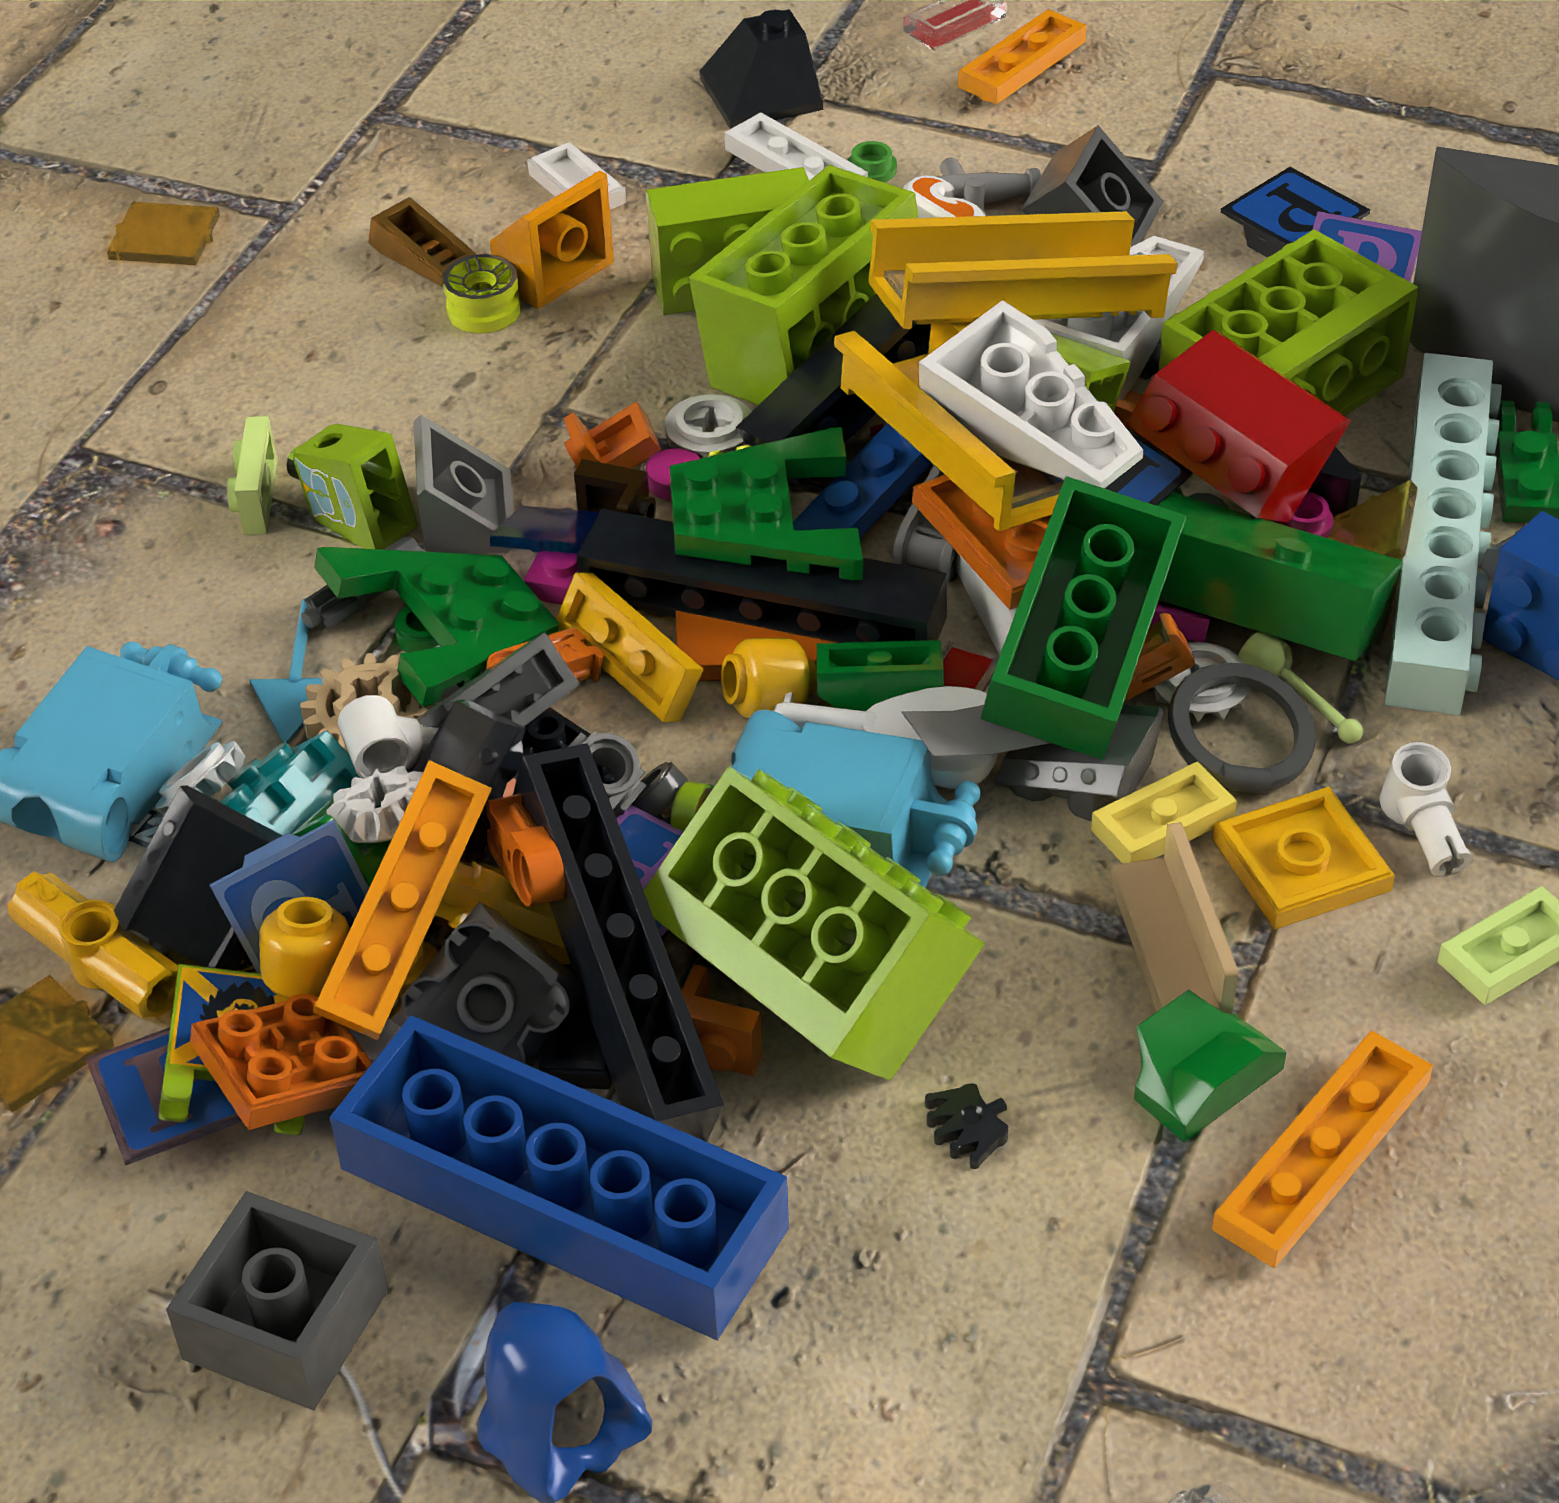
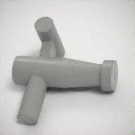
M949 157L943 160L940 165L943 175L937 176L953 185L955 198L967 200L980 207L984 212V204L1021 196H1026L1028 199L1040 179L1041 173L1038 168L1026 169L1025 174L998 172L966 174L958 160Z

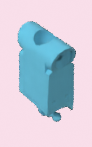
M127 642L121 647L120 657L86 646L15 734L14 747L5 748L0 751V822L33 834L53 837L67 847L109 862H116L121 858L131 836L132 824H140L162 798L159 790L165 782L189 760L200 753L221 726L222 720L201 713L193 684L198 685L207 692L217 690L222 684L220 672L215 668L198 666L196 659L189 657L186 649L172 644L166 645L164 648L154 646L146 649L137 642Z
M760 710L755 711L749 717L732 752V768L750 778H753L756 772L761 769L786 787L791 786L823 808L821 813L834 822H841L870 842L871 846L869 848L884 858L892 859L921 880L919 884L925 888L931 874L942 876L949 873L953 865V856L960 854L963 848L972 844L977 833L978 826L975 820L976 813L973 805L980 798L981 792L978 785L972 781L959 783L955 789V800L947 802L934 786L931 775V752L922 740L806 722L800 728L792 720L778 712Z

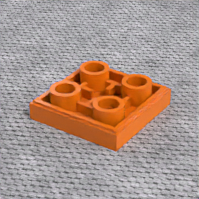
M309 994L294 995L284 1002L250 1010H231L224 1013L221 1017L191 1024L190 1044L248 1130L338 1107L371 1066L372 1061L347 1027L313 1013L318 999L317 996Z

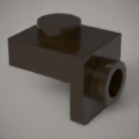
M586 459L581 460L574 472L579 518L595 521L601 508L655 518L656 500L654 497H649L648 472Z

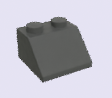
M1097 125L1053 155L1021 211L1025 215L1127 211L1135 219L1131 241L1132 247L1143 241L1164 201L1100 126Z

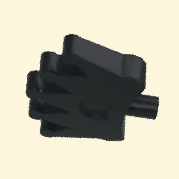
M973 1083L964 1084L960 1088L926 1094L925 1108L933 1109L938 1107L935 1111L927 1113V1126L934 1128L936 1125H943L934 1131V1143L942 1145L944 1142L957 1140L950 1144V1157L952 1159H957L960 1155L973 1152L970 1154V1168L978 1169L998 1147L1004 1146L1007 1143L1009 1126L996 1116L1007 1111V1105L1003 1098H998L986 1104L979 1093L977 1084Z

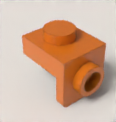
M637 401L591 430L585 427L574 412L563 418L570 439L565 441L564 445L577 467L582 459L633 468L661 450L648 415Z
M694 964L684 987L680 986L710 1069L717 1071L729 1070L753 1077L762 1058L761 1013L711 1000L709 967Z

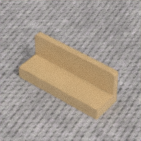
M1181 822L1167 824L1164 857L1112 865L1111 885L1156 1012L1189 989L1220 1011L1233 1014L1238 980V969L1183 825Z

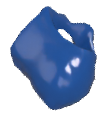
M513 1302L502 1308L497 1314L486 1345L484 1371L487 1400L476 1423L478 1440L485 1451L491 1453L502 1462L512 1481L523 1488L532 1498H535L540 1503H556L567 1496L585 1470L594 1473L606 1472L617 1460L621 1451L645 1440L652 1432L653 1421L628 1371L618 1358L605 1351L599 1337L577 1313L553 1305ZM593 1379L602 1393L604 1403L603 1421L597 1436L586 1445L576 1447L554 1446L552 1444V1433L556 1405L584 1383Z

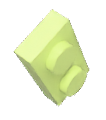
M269 416L246 417L243 440H235L233 445V461L237 477L228 478L227 499L230 512H239L243 535L267 534L277 467V455Z
M1543 886L1538 887L1441 944L1437 962L1483 1005L1489 1004L1559 962V900Z

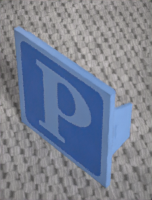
M334 819L301 837L287 833L245 855L242 868L210 884L215 897L258 974H261L259 931L264 919L279 908L281 904L297 897H314L324 900L347 919L349 928H351L369 890Z

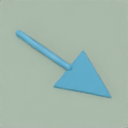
M304 599L301 601L289 679H249L281 742H286L287 744L304 727L300 703L308 701L305 690L308 684L322 685L321 678H301L309 628L301 619V614L308 607Z

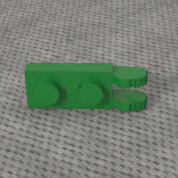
M1500 400L1496 419L1499 420V430L1495 456L1497 457L1496 468L1503 522L1529 523L1541 511L1559 519V452L1556 433H1552L1553 417L1549 402H1536L1531 414L1532 431L1515 432L1516 409L1514 401Z

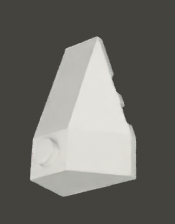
M1152 236L1130 248V255L1170 254L1178 262L1176 274H1171L1164 318H1150L1145 311H1136V315H1130L1127 311L1119 312V316H1113L1110 312H1103V317L1039 319L1034 321L1047 328L1049 332L1131 361L1118 398L1123 400L1136 383L1160 339L1163 322L1174 314L1203 261L1205 251L1157 236Z
M1003 300L919 362V387L997 456L1062 479L1068 476L1104 489L1143 458L1142 447L1107 403L1098 402L1085 386V376L1076 364L1069 366L1057 351V341L1048 329Z

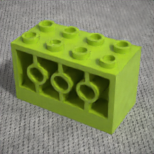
M828 165L689 277L710 387L759 405L876 294L868 283L873 234L870 232V222L874 219L918 218L915 192Z
M1313 229L1163 322L1160 334L1159 371L1210 331L1215 330L1346 416L1404 377L1419 287Z
M728 766L643 890L653 917L829 1057L891 1081L986 943L965 928L972 918L969 914L937 893L935 895L920 885L921 880L888 857L884 858L869 848L871 846L870 842L841 822H834L821 813L823 808L791 786L786 787L761 769L756 772L753 778H750Z

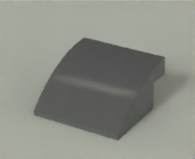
M1437 146L1413 282L1419 288L1410 343L1423 354L1432 353L1493 360L1492 384L1502 385L1500 400L1514 401L1516 408L1531 414L1536 402H1549L1552 410V421L1559 422V165Z

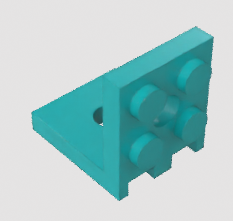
M326 730L294 748H291L284 742L271 751L261 762L257 758L249 761L227 782L233 791L220 803L281 835L292 834L324 804L333 799L334 793L340 789L351 788L352 779L361 777L356 773L349 754Z

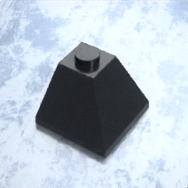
M790 9L768 10L761 15L744 18L699 71L702 84L730 129L759 113H763L773 120H779L823 110V98L807 36Z

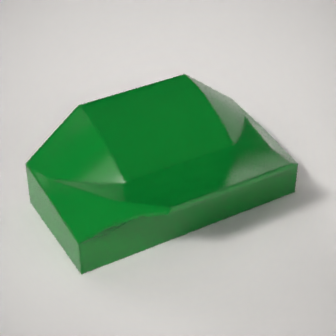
M941 640L817 643V694L836 708L867 711L873 705L896 696L927 688L944 686Z
M1188 989L1136 1027L1140 1044L1141 1071L1135 1085L1134 1100L1185 1143L1284 1069L1287 1052L1237 1015L1220 1011Z

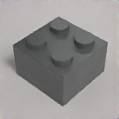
M245 1191L166 1308L182 1360L314 1411L389 1290L378 1238Z

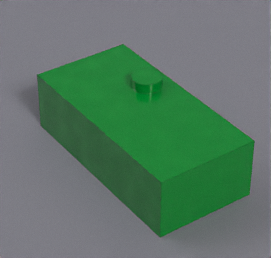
M1066 476L993 672L980 719L1104 760L1187 516Z
M1177 493L1171 494L1156 505L1187 516L1159 597L1160 601L1356 661L1385 629L1403 560L1256 518Z

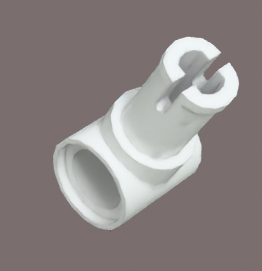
M366 695L354 699L340 712L337 722L355 771L363 779L372 776L376 769L381 773H388L396 767H404L407 770L417 764L439 729L420 725L417 719L397 716L393 705L386 698L378 695Z
M1412 742L1401 746L1393 756L1379 798L1381 808L1387 817L1394 822L1402 824L1408 830L1415 832L1428 860L1429 869L1434 876H1445L1447 870L1443 864L1444 862L1450 874H1454L1470 864L1472 855L1466 848L1451 816L1454 812V804L1446 789L1451 773L1450 762L1446 755L1434 745Z

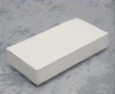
M570 142L528 159L529 175L555 197L599 170L606 173ZM606 173L611 210L626 203L625 187Z

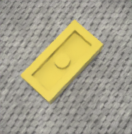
M1197 761L1092 812L1091 831L1122 863L1155 859L1164 854L1167 824L1181 822L1188 841H1191L1213 830L1214 823L1235 817L1237 800Z

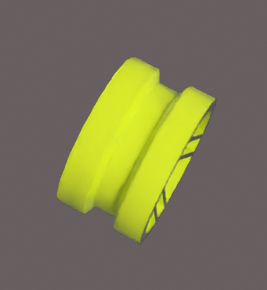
M490 254L471 255L455 261L444 272L443 286L444 294L447 297V316L453 326L462 331L476 334L492 333L505 329L517 320L521 313L520 294L517 291L518 276L517 269L509 260Z

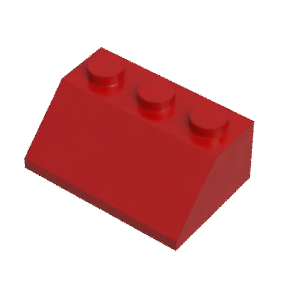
M1212 330L1154 375L1128 419L1126 426L1256 518L1289 523L1351 420L1220 332Z

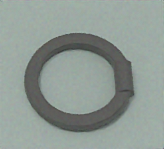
M1219 663L1206 666L1187 676L1177 686L1169 703L1168 726L1178 753L1188 765L1198 761L1226 790L1267 795L1269 791L1278 789L1295 780L1305 770L1312 758L1316 734L1314 722L1307 705L1289 684L1261 668L1241 663ZM1219 684H1241L1265 693L1278 703L1290 720L1294 734L1292 753L1282 762L1267 768L1231 765L1218 759L1199 742L1193 732L1189 718L1191 701L1203 690Z

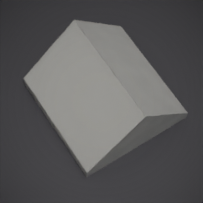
M420 415L414 421L417 500L425 552L465 554L509 552L517 545L510 469L423 415Z

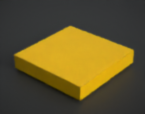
M1329 786L1214 823L1213 841L1274 930L1390 892L1393 889L1394 873Z

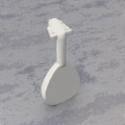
M934 687L896 696L873 705L867 711L792 703L793 692L785 694L783 703L776 704L773 711L789 718L800 728L806 722L921 740L901 711H954L984 705L987 694L981 690L966 687ZM931 754L933 783L935 786L947 789H956L958 784L963 781H972L978 785L994 767L998 754L933 756Z

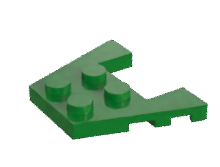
M841 427L820 430L669 466L675 554L746 565L752 564L753 556L786 560L787 571L810 574L812 564L839 568V578L863 580V556L858 528L794 530L787 479L846 476V452Z
M341 547L317 548L314 568L338 599L395 590L441 646L400 654L397 672L400 674V679L422 707L431 706L441 701L443 690L455 684L461 688L479 676L480 672L486 669L487 660L494 652L531 641L544 632L547 635L558 632L560 623L502 555Z

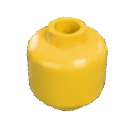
M748 638L740 642L735 647L733 654L727 655L723 661L721 670L722 692L727 703L733 704L741 716L749 719L755 711H773L776 704L783 703L785 694L793 692L792 703L806 704L808 696L814 695L817 689V667L812 659H807L804 649L796 640L789 638Z
M297 897L281 904L279 908L264 919L259 931L260 971L264 984L274 993L288 999L299 994L319 997L350 931L347 919L326 901L314 897Z

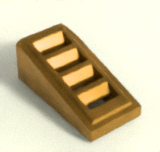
M411 197L371 217L368 243L381 254L439 286H443V274L449 265L461 258L478 255ZM435 250L439 252L438 254L432 257L429 255V253ZM448 259L453 260L445 266L441 265L442 262Z

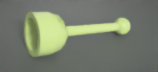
M1258 631L1246 641L1237 658L1247 665L1266 670L1283 679L1338 728V736L1343 742L1352 744L1361 739L1363 727L1359 721L1351 718L1346 719L1290 670L1293 663L1292 649L1285 639Z

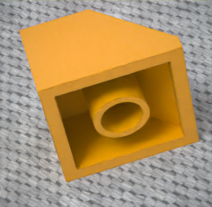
M599 170L524 215L490 240L491 255L501 256L512 262L517 269V291L520 294V299L534 308H542L614 263L606 173Z

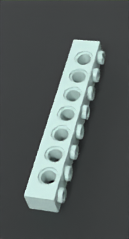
M1424 353L1416 397L1399 559L1403 560V565L1396 588L1384 706L1460 716L1465 691L1477 692L1482 655L1471 654V649L1480 650L1484 632L1485 613L1474 612V607L1483 608L1488 576L1483 571H1477V567L1482 568L1480 564L1486 550L1490 548L1491 532L1480 531V528L1489 529L1494 494L1483 493V490L1492 491L1497 457L1486 454L1495 453L1499 420L1489 418L1497 419L1502 390L1501 384H1492L1493 360Z

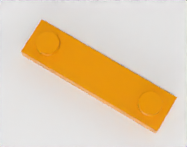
M428 761L315 1003L313 1013L375 1040L379 1039L492 790L491 787L435 762Z
M1371 1030L1214 1212L1212 1230L1275 1269L1430 1081L1433 1064Z

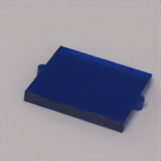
M521 505L490 534V546L526 549L532 552L549 551L578 554L599 512L573 510L572 508L558 509Z

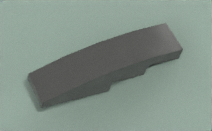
M544 632L416 719L420 725L439 728L457 700L464 699L483 706L524 727L580 684ZM416 765L408 769L407 772H412Z

